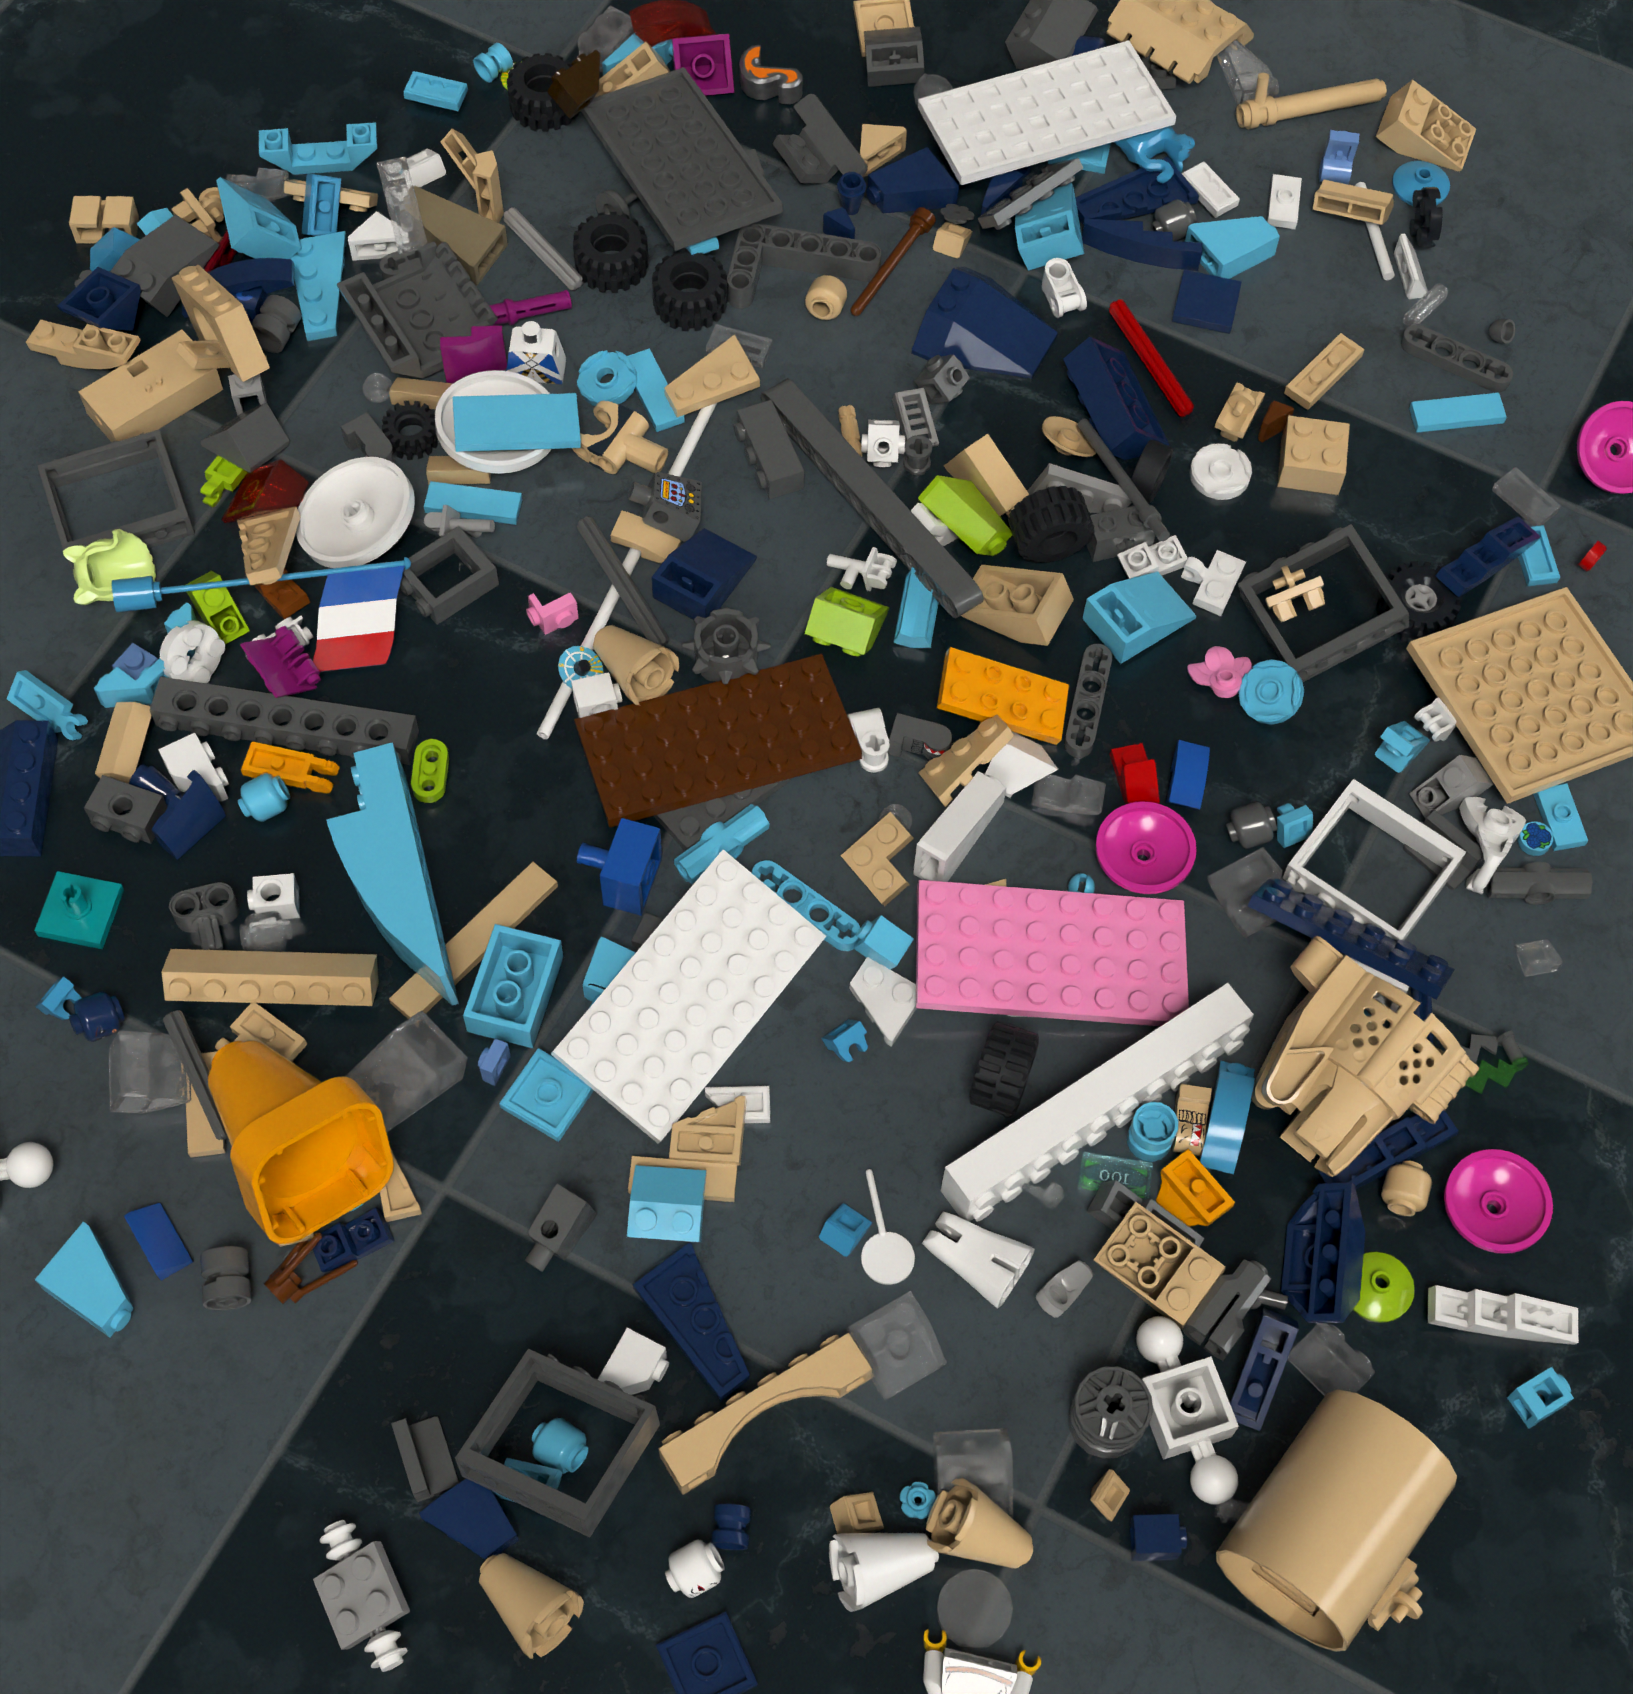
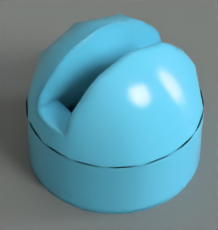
M1078 873L1070 879L1068 892H1078L1080 882H1085L1084 893H1094L1095 883L1090 875Z

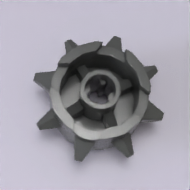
M725 607L724 609L713 610L710 612L711 616L707 618L700 616L694 618L696 623L694 639L683 642L682 647L694 651L696 663L692 671L695 674L701 673L706 680L716 682L722 680L723 684H728L730 679L739 678L747 673L756 675L759 672L756 666L758 652L769 649L771 644L758 640L757 626L760 620L757 617L747 619L743 616V612Z

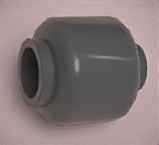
M1175 199L1155 210V221L1151 225L1154 231L1173 232V241H1178L1186 237L1188 226L1197 223V218L1188 201L1184 203L1180 199Z
M1259 801L1233 809L1230 815L1232 822L1226 824L1231 841H1239L1244 849H1250L1272 841L1273 832L1278 830L1270 806L1264 807Z

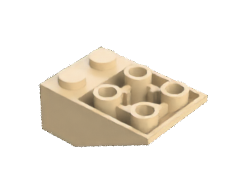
M1412 79L1390 97L1376 137L1398 154L1460 172L1463 169L1476 128Z
M1137 1202L1134 1203L1094 1258L1097 1264L1161 1315L1173 1320L1182 1330L1219 1277L1222 1276L1226 1267Z

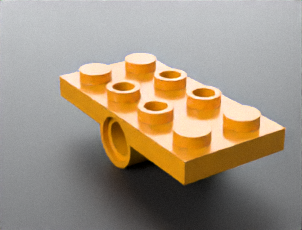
M950 647L945 653L937 708L980 721V724L986 719L998 715L1012 732L1057 745L1062 740L1069 684Z

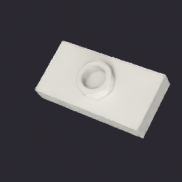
M1205 162L1182 173L1199 194L1198 200L1215 218L1238 206L1240 198Z
M1273 174L1267 222L1270 225L1296 229L1302 178Z

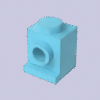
M1550 1367L1517 1387L1507 1399L1528 1429H1530L1538 1422L1566 1406L1574 1397L1571 1395V1388L1567 1380ZM1538 1394H1541L1545 1398V1404L1540 1399Z

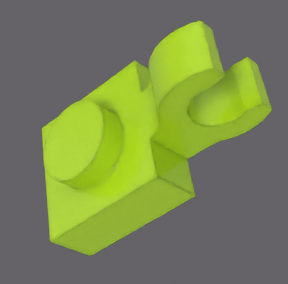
M217 456L204 472L208 481L200 490V493L206 495L202 500L203 503L215 507L221 499L224 488L233 492L248 472Z

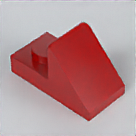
M1143 743L1111 749L1110 758L1125 805L1133 802H1153L1159 804L1156 763L1154 759H1147Z

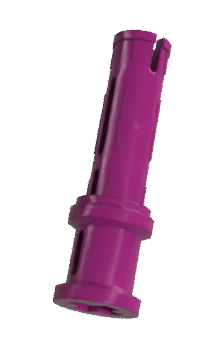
M567 290L514 302L512 299L506 298L501 303L489 305L498 318L493 326L506 323L511 326L517 323V319L572 309L570 294Z

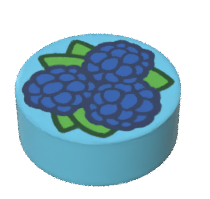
M1529 822L1524 825L1517 838V842L1521 850L1526 854L1540 856L1545 854L1552 845L1553 833L1548 826L1541 822Z

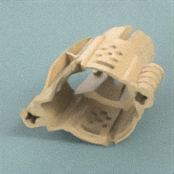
M1315 936L1290 967L1293 974L1309 993L1287 1017L1254 1082L1252 1101L1261 1109L1268 1110L1280 1107L1289 1115L1298 1108V1113L1282 1132L1280 1138L1309 1162L1318 1154L1320 1158L1314 1167L1333 1177L1347 1168L1392 1120L1399 1119L1408 1108L1425 1121L1435 1124L1441 1112L1447 1109L1449 1102L1455 1099L1456 1093L1466 1085L1465 1082L1469 1077H1473L1477 1073L1479 1067L1469 1059L1457 1039L1433 1013H1430L1424 1021L1413 1013L1421 1004L1420 1002L1414 1000L1392 984L1367 972L1347 955L1343 956L1324 939ZM1378 993L1400 1007L1394 1012L1384 1004L1373 999V997ZM1364 1010H1366L1371 1016L1365 1015ZM1386 1020L1390 1022L1389 1028L1383 1027ZM1430 1032L1443 1045L1444 1051L1436 1048L1426 1038Z

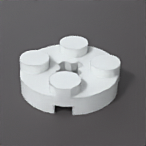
M195 620L187 621L189 624L181 628L178 626L173 628L161 645L160 659L164 661L165 667L163 672L168 678L207 684L219 665L221 655L225 651V643L210 626ZM195 649V654L190 659L187 653L189 650Z

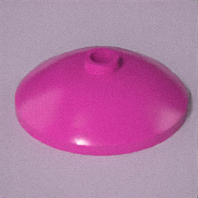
M1631 401L1612 402L1595 410L1585 420L1577 440L1578 461L1586 477L1598 488L1614 494L1633 492V402ZM1611 445H1614L1617 449L1615 455L1610 451Z
M1133 802L1115 809L1104 819L1096 838V855L1105 874L1117 885L1135 893L1157 894L1173 889L1189 875L1196 858V840L1188 823L1174 810L1153 802ZM1145 855L1148 860L1142 861L1137 856Z
M1489 1149L1472 1153L1455 1166L1446 1182L1444 1201L1451 1223L1467 1241L1483 1250L1502 1254L1525 1250L1543 1236L1551 1222L1553 1199L1545 1178L1532 1163L1512 1152ZM1487 1205L1495 1206L1497 1213H1491L1487 1209Z

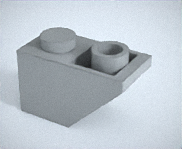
M1459 755L1409 794L1426 819L1434 810L1443 815L1459 808L1465 797H1477L1494 783L1477 758Z

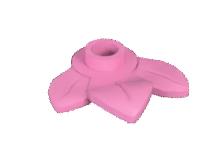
M1214 646L1207 650L1205 662L1188 664L1187 666L1188 673L1193 681L1199 685L1210 686L1214 694L1221 698L1235 696L1242 685V678L1252 669V663L1248 657L1234 659L1232 653L1227 648Z

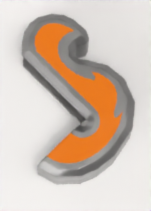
M761 45L751 46L743 52L739 62L740 85L747 96L757 100H767L779 95V103L793 104L800 100L803 87V77L800 71L793 68L760 66Z

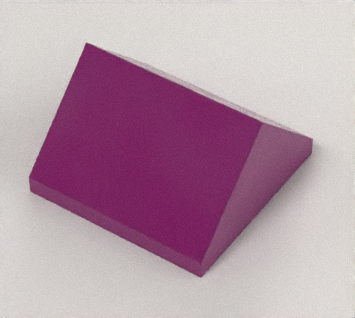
M729 34L672 39L674 70L684 67L704 95L734 93Z

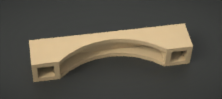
M847 1333L842 1337L838 1335L831 1336L819 1346L821 1350L811 1356H808L807 1353L798 1356L789 1363L790 1369L780 1375H777L776 1372L767 1375L758 1382V1388L746 1395L745 1392H740L726 1402V1408L716 1414L713 1411L703 1414L695 1420V1426L685 1433L679 1430L667 1436L662 1441L663 1446L659 1448L660 1458L682 1495L715 1476L720 1459L731 1440L745 1424L761 1412L781 1402L800 1397L827 1396L841 1398L870 1380L872 1368L851 1335Z

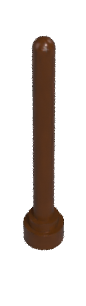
M918 207L910 217L909 230L850 309L852 315L859 316L864 311L917 237L930 231L936 222V218L931 211L923 207Z

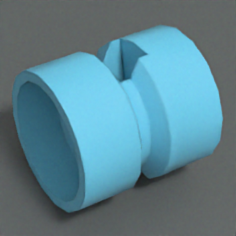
M1160 1102L1146 1103L1137 1109L1127 1134L1128 1147L1135 1157L1143 1161L1154 1162L1161 1160L1168 1154L1178 1131V1119L1175 1112L1169 1106Z

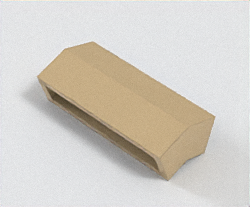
M451 129L441 140V144L475 189L473 171L476 167L474 154L477 153L462 133ZM461 151H464L467 155L464 161L458 154Z
M491 150L474 154L476 167L473 171L479 214L499 223L504 211L497 162Z
M1323 179L1319 190L1315 192L1312 210L1383 225L1389 218L1394 206L1393 194Z
M116 702L95 771L99 778L104 775L129 784L133 773L136 771L152 717L149 711L150 706L137 702Z

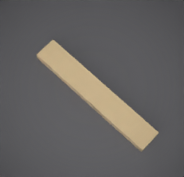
M532 862L445 945L455 985L483 959L495 924L514 929L558 887L557 881L536 863ZM416 972L389 998L390 1004L415 1025L443 997Z

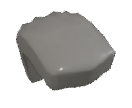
M1078 1260L1054 1275L1039 1290L1036 1300L1043 1311L1054 1318H1058L1079 1297L1094 1274L1085 1262Z

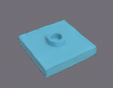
M538 1048L499 1105L501 1109L559 1142L594 1090L555 1057Z

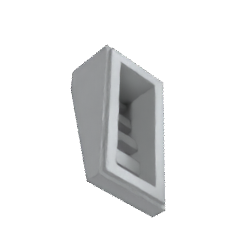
M924 388L895 393L892 403L902 433L905 435V442L912 436L927 434L932 446H938L939 441ZM916 404L918 407L910 410H906L905 406ZM918 414L921 415V418L918 419H908V416ZM924 424L925 428L917 430H911L910 427Z

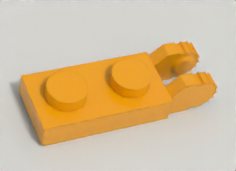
M252 741L241 772L243 776L256 778L263 773H269L274 777L278 775L285 785L303 789L307 787L314 792L327 794L332 791V782L312 776V770L323 775L336 776L340 768L333 761L314 757L313 754Z

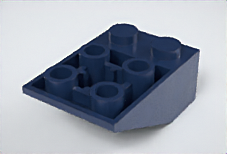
M703 528L670 553L652 576L653 598L693 620L697 616L707 618L711 616L710 612L720 609L756 561L757 556Z

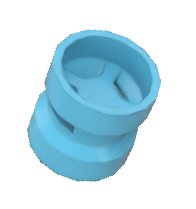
M497 42L488 48L486 54L481 53L473 59L477 73L488 83L496 79L499 72H506L513 67L510 53L502 44Z

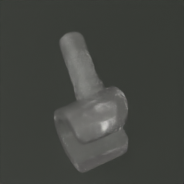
M1050 1182L1044 1190L1029 1183H1024L1020 1186L1023 1191L1038 1197L1040 1202L1050 1209L1055 1208L1064 1198L1062 1195L1064 1192L1063 1188L1055 1182Z

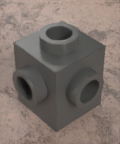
M954 354L946 356L936 355L926 362V368L917 377L915 383L919 388H924L930 404L950 402L959 396L963 391L962 387L970 377L963 368L962 362Z

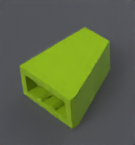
M937 475L918 497L923 505L976 554L994 556L1000 553L1006 547L1007 540L1013 535L1012 531L972 481Z

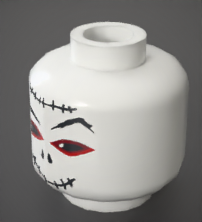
M697 1539L670 1554V1569L665 1571V1575L674 1592L681 1590L687 1597L694 1598L719 1584L721 1571L725 1569L716 1547L711 1542L706 1544L702 1540Z

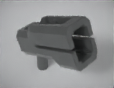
M1244 1259L1232 1275L1219 1277L1186 1322L1182 1331L1195 1343L1201 1345L1229 1305L1234 1303L1204 1346L1206 1351L1224 1361L1244 1332L1242 1320L1249 1310L1258 1309L1261 1304L1285 1310L1288 1296L1265 1290L1271 1280L1267 1269L1257 1261H1247Z

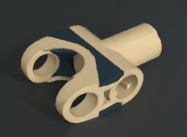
M605 400L598 402L593 412L596 418L605 424L607 430L599 435H584L580 433L581 448H572L573 451L592 466L609 474H616L626 460L653 473L660 472L668 457V449L643 438L649 429L647 420L639 413L622 405Z

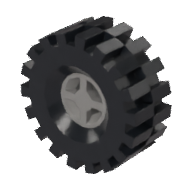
M1411 561L1409 568L1403 563L1398 566L1397 571L1393 569L1389 573L1387 580L1409 613V627L1398 632L1402 635L1400 641L1407 643L1408 638L1416 640L1453 626L1461 608L1462 596L1458 597L1436 577L1442 568L1439 565L1435 570L1430 568V562H1424L1423 566H1419L1418 561ZM1379 594L1376 604L1378 606L1377 616L1390 610L1382 595Z

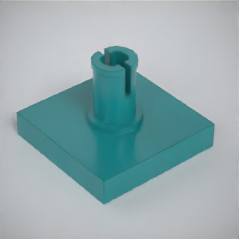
M57 871L34 930L38 937L103 950L124 892L122 884Z

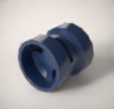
M736 1504L715 1505L713 1519L716 1521L718 1528L712 1532L711 1543L716 1548L725 1550L747 1549L749 1535L743 1530L746 1529V1525L751 1521L752 1509Z

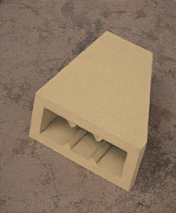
M988 434L971 444L944 465L945 469L954 478L972 481L999 516L1006 513L1009 518L1011 510L1015 509L1014 506L1029 495Z

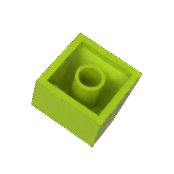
M830 587L815 598L805 634L812 636V640L816 643L827 646L832 643L843 647L842 651L849 655H865L872 649L890 607Z

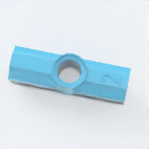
M750 804L727 822L719 821L706 829L699 842L674 859V865L681 877L686 882L693 884L722 850H725L734 859H737L742 853L744 846L768 830L770 823L758 806Z

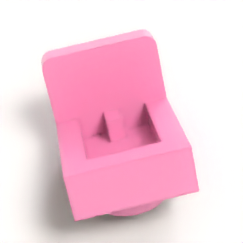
M534 593L528 596L529 608L526 609L527 615L533 626L539 625L545 635L558 628H566L579 619L577 602L571 593L544 606L541 605Z

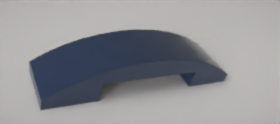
M249 259L230 263L207 272L231 294L262 286L267 294L294 286V262L290 259ZM182 303V315L186 318L189 316Z

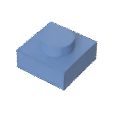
M132 643L112 667L113 669L119 667L134 680H137L141 672L146 667L152 666L158 658Z
M495 1038L491 1047H486L481 1053L478 1066L480 1067L483 1081L494 1086L497 1084L511 1057L508 1043Z

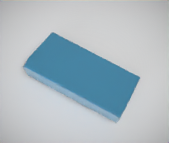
M307 174L302 234L320 236L337 233L341 178Z

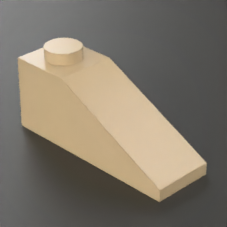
M644 42L599 79V91L595 97L668 73L670 70L663 58L647 42Z

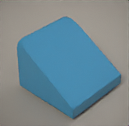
M842 1203L826 1220L819 1238L847 1257L870 1228L872 1222Z

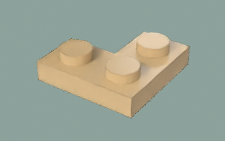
M889 812L847 849L841 857L880 903L886 906L910 885L889 860L914 838L900 821Z

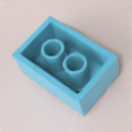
M495 924L463 1014L467 1032L533 1048L563 960L561 940Z

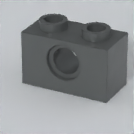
M102 775L84 809L91 821L90 823L95 828L104 832L113 830L121 833L124 838L132 842H139L141 840L152 844L155 838L152 827L158 818L165 813L167 805L162 795ZM125 810H131L125 815H120Z

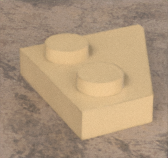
M738 1096L734 1098L735 1101L716 1109L712 1107L702 1111L694 1118L687 1117L673 1123L669 1159L741 1166L746 1097Z

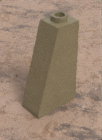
M414 186L408 195H404L399 203L403 226L424 244L434 241L438 247L443 242L448 243L457 257L456 261H460L470 276V281L474 282L476 286L508 246L504 225L417 186Z

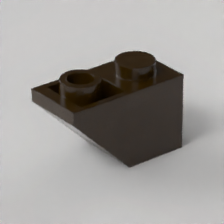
M594 50L587 56L585 53H582L571 63L572 67L567 70L562 67L551 77L553 83L547 92L569 119L590 105L599 91L600 53L597 50Z

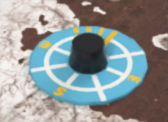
M572 646L566 649L559 658V675L563 682L571 689V681L604 673L602 662L598 655L589 648Z

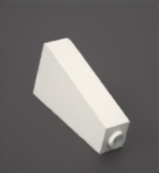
M978 771L930 827L916 846L913 871L915 876L922 880L949 881L1004 803L1006 787L997 778L990 775L986 776Z

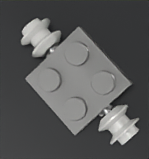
M345 1520L337 1521L324 1529L325 1535L319 1541L321 1544H330L331 1550L326 1554V1558L340 1562L315 1577L313 1581L341 1650L350 1649L371 1637L364 1648L365 1652H374L376 1659L371 1664V1668L380 1667L382 1672L391 1670L403 1663L402 1656L408 1650L407 1648L397 1647L396 1641L401 1636V1633L392 1630L386 1631L385 1627L409 1613L410 1609L381 1541H373L358 1551L362 1540L353 1539L351 1536V1532L356 1528V1525L354 1523L346 1524Z

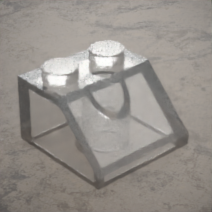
M911 1291L848 1327L847 1333L851 1335L872 1368L871 1380L884 1401L947 1364L931 1323Z

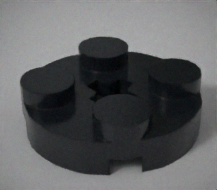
M1423 187L1421 190H1415L1413 193V207L1416 208L1415 219H1411L1409 229L1410 236L1417 238V244L1420 247H1435L1436 244L1433 240H1439L1443 212L1442 207H1436V199L1441 198L1437 187Z

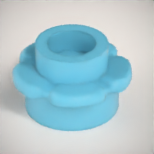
M913 1482L912 1486H905L900 1493L901 1509L904 1514L910 1518L924 1519L929 1516L936 1500L935 1492L929 1490L928 1485L923 1482ZM920 1497L922 1501L917 1504L914 1499Z

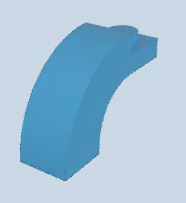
M1220 1062L1205 1142L1200 1156V1162L1205 1168L1234 1174L1254 1087L1255 1069L1245 1067L1239 1063Z

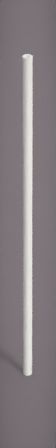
M717 403L700 410L668 474L679 477L682 475ZM630 548L622 564L629 576H631L641 556V551ZM613 584L581 646L592 651L594 649L593 643L596 633L605 627L620 598ZM562 682L537 731V735L543 739L549 738L572 693V689L564 682Z

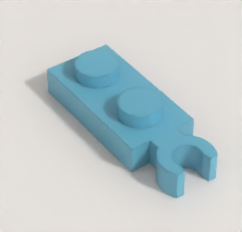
M27 670L16 673L7 700L36 721H49L55 733L62 732L69 740L81 739L82 734L76 731L75 725H86L88 720L81 714H72L70 712L73 703Z

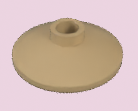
M1056 416L1048 417L1044 420L1042 424L1043 433L1055 445L1058 452L1064 455L1073 454L1082 457H1090L1096 454L1093 447L1078 428V423Z

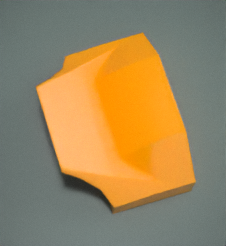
M1189 1149L1162 1168L1160 1172L1162 1183L1156 1202L1189 1227L1194 1225L1208 1226L1233 1208L1235 1201Z

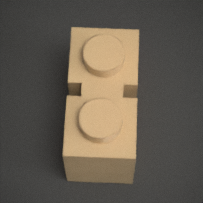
M91 195L73 197L69 225L76 243H97L104 236L105 228H109L110 231L113 227L136 237L138 228L136 223L139 221V214L133 197L106 196V200H101L100 196Z

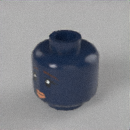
M103 991L75 1001L73 1007L75 1014L69 1016L74 1033L76 1035L83 1034L91 1042L117 1033L120 1030V1022L125 1021L123 1011L116 996H109Z

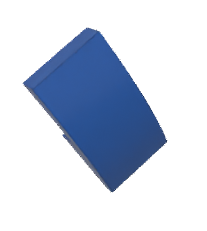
M1177 740L1170 770L1173 773L1166 803L1200 810L1208 771L1210 747Z

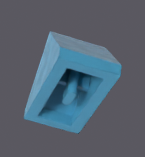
M113 227L90 248V270L94 271L97 267H100L110 272L125 250L140 239Z

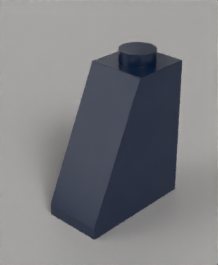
M926 147L868 174L866 194L869 201L873 205L876 204L883 214L915 211L918 207L928 210L946 208L947 204L957 205L959 185L929 148Z

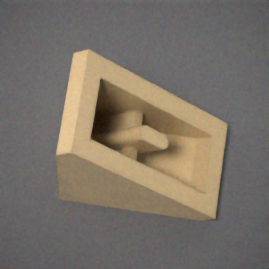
M862 124L860 155L868 166L867 172L862 176L863 178L905 150L907 130L904 127Z

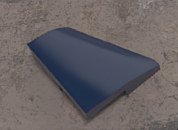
M192 770L187 776L192 783L183 796L174 795L165 813L158 818L152 827L159 845L177 860L226 817L218 799L202 776L195 770Z
M468 1479L463 1480L419 1512L424 1522L438 1528L447 1534L449 1538L463 1544L484 1560L492 1555L499 1554L519 1541L517 1534L493 1492Z

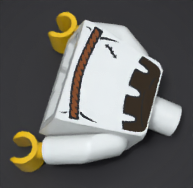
M929 1629L924 1632V1647L927 1652L924 1656L923 1682L928 1694H1029L1033 1682L1032 1675L1035 1674L1041 1665V1658L1039 1656L1035 1659L1033 1667H1028L1023 1662V1656L1026 1651L1023 1650L1015 1660L1014 1665L946 1648L947 1636L944 1630H942V1640L937 1644H933L928 1640Z

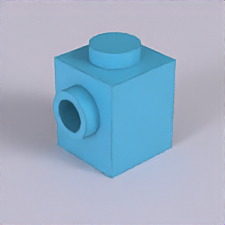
M879 916L871 922L869 920L864 922L856 934V937L860 940L854 949L866 958L869 957L891 970L898 965L914 938L883 916Z

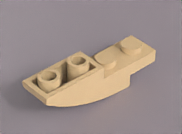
M40 320L27 339L26 344L32 351L56 356L61 365L84 369H110L126 364L141 340L136 335L106 328L100 329L90 324H87L81 330Z

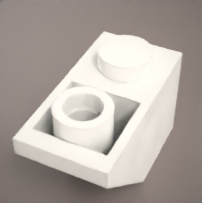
M196 733L158 749L178 790L187 791L192 783L187 776L192 770H195L208 784L218 801L228 799L224 786L229 785L228 780L221 767L214 769L211 761L215 759V756L207 741L201 744Z

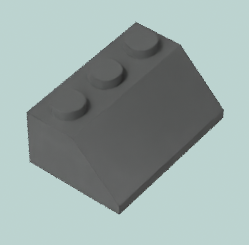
M1030 0L1005 41L1016 69H1028L1071 57L1078 38L1085 34L1098 11L1096 5L1088 0Z

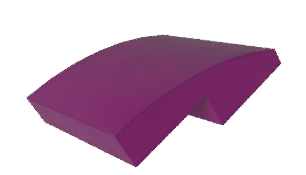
M502 325L471 326V336L440 337V350L446 383L454 384L463 377L478 372L503 371L507 368Z

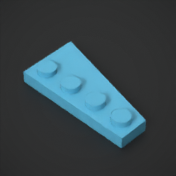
M346 231L299 239L301 249L290 258L294 262V279L307 341L337 336L340 313V291L337 283L342 282V272L345 265Z

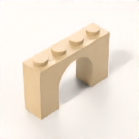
M200 265L185 267L178 275L172 277V281L199 340H218L231 371L242 382L270 368L242 303Z

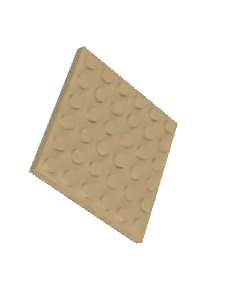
M1567 587L1410 641L1406 648L1437 697L1447 706L1457 721V728L1507 804L1633 757V682Z

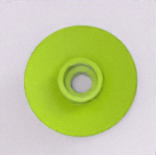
M1382 1252L1365 1253L1363 1255L1360 1300L1353 1311L1373 1322H1390L1398 1319L1412 1304L1414 1298L1413 1278L1406 1266L1397 1258ZM1375 1279H1384L1387 1283V1287H1378L1376 1285Z

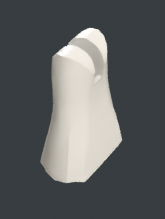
M943 1211L935 1224L940 1231L957 1242L955 1243L937 1231L930 1230L922 1244L998 1309L1003 1305L1027 1268L1035 1249Z

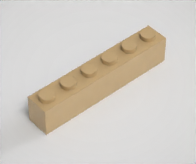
M170 949L161 972L165 1001L373 1006L379 984L377 954Z

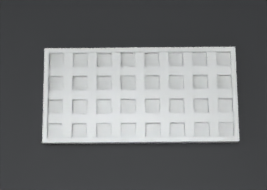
M1129 40L918 99V109L960 185L1175 125L1176 121L1174 111Z
M722 850L564 1037L551 1055L658 1144L671 1130L672 1124L680 1119L822 943L826 935L725 850Z

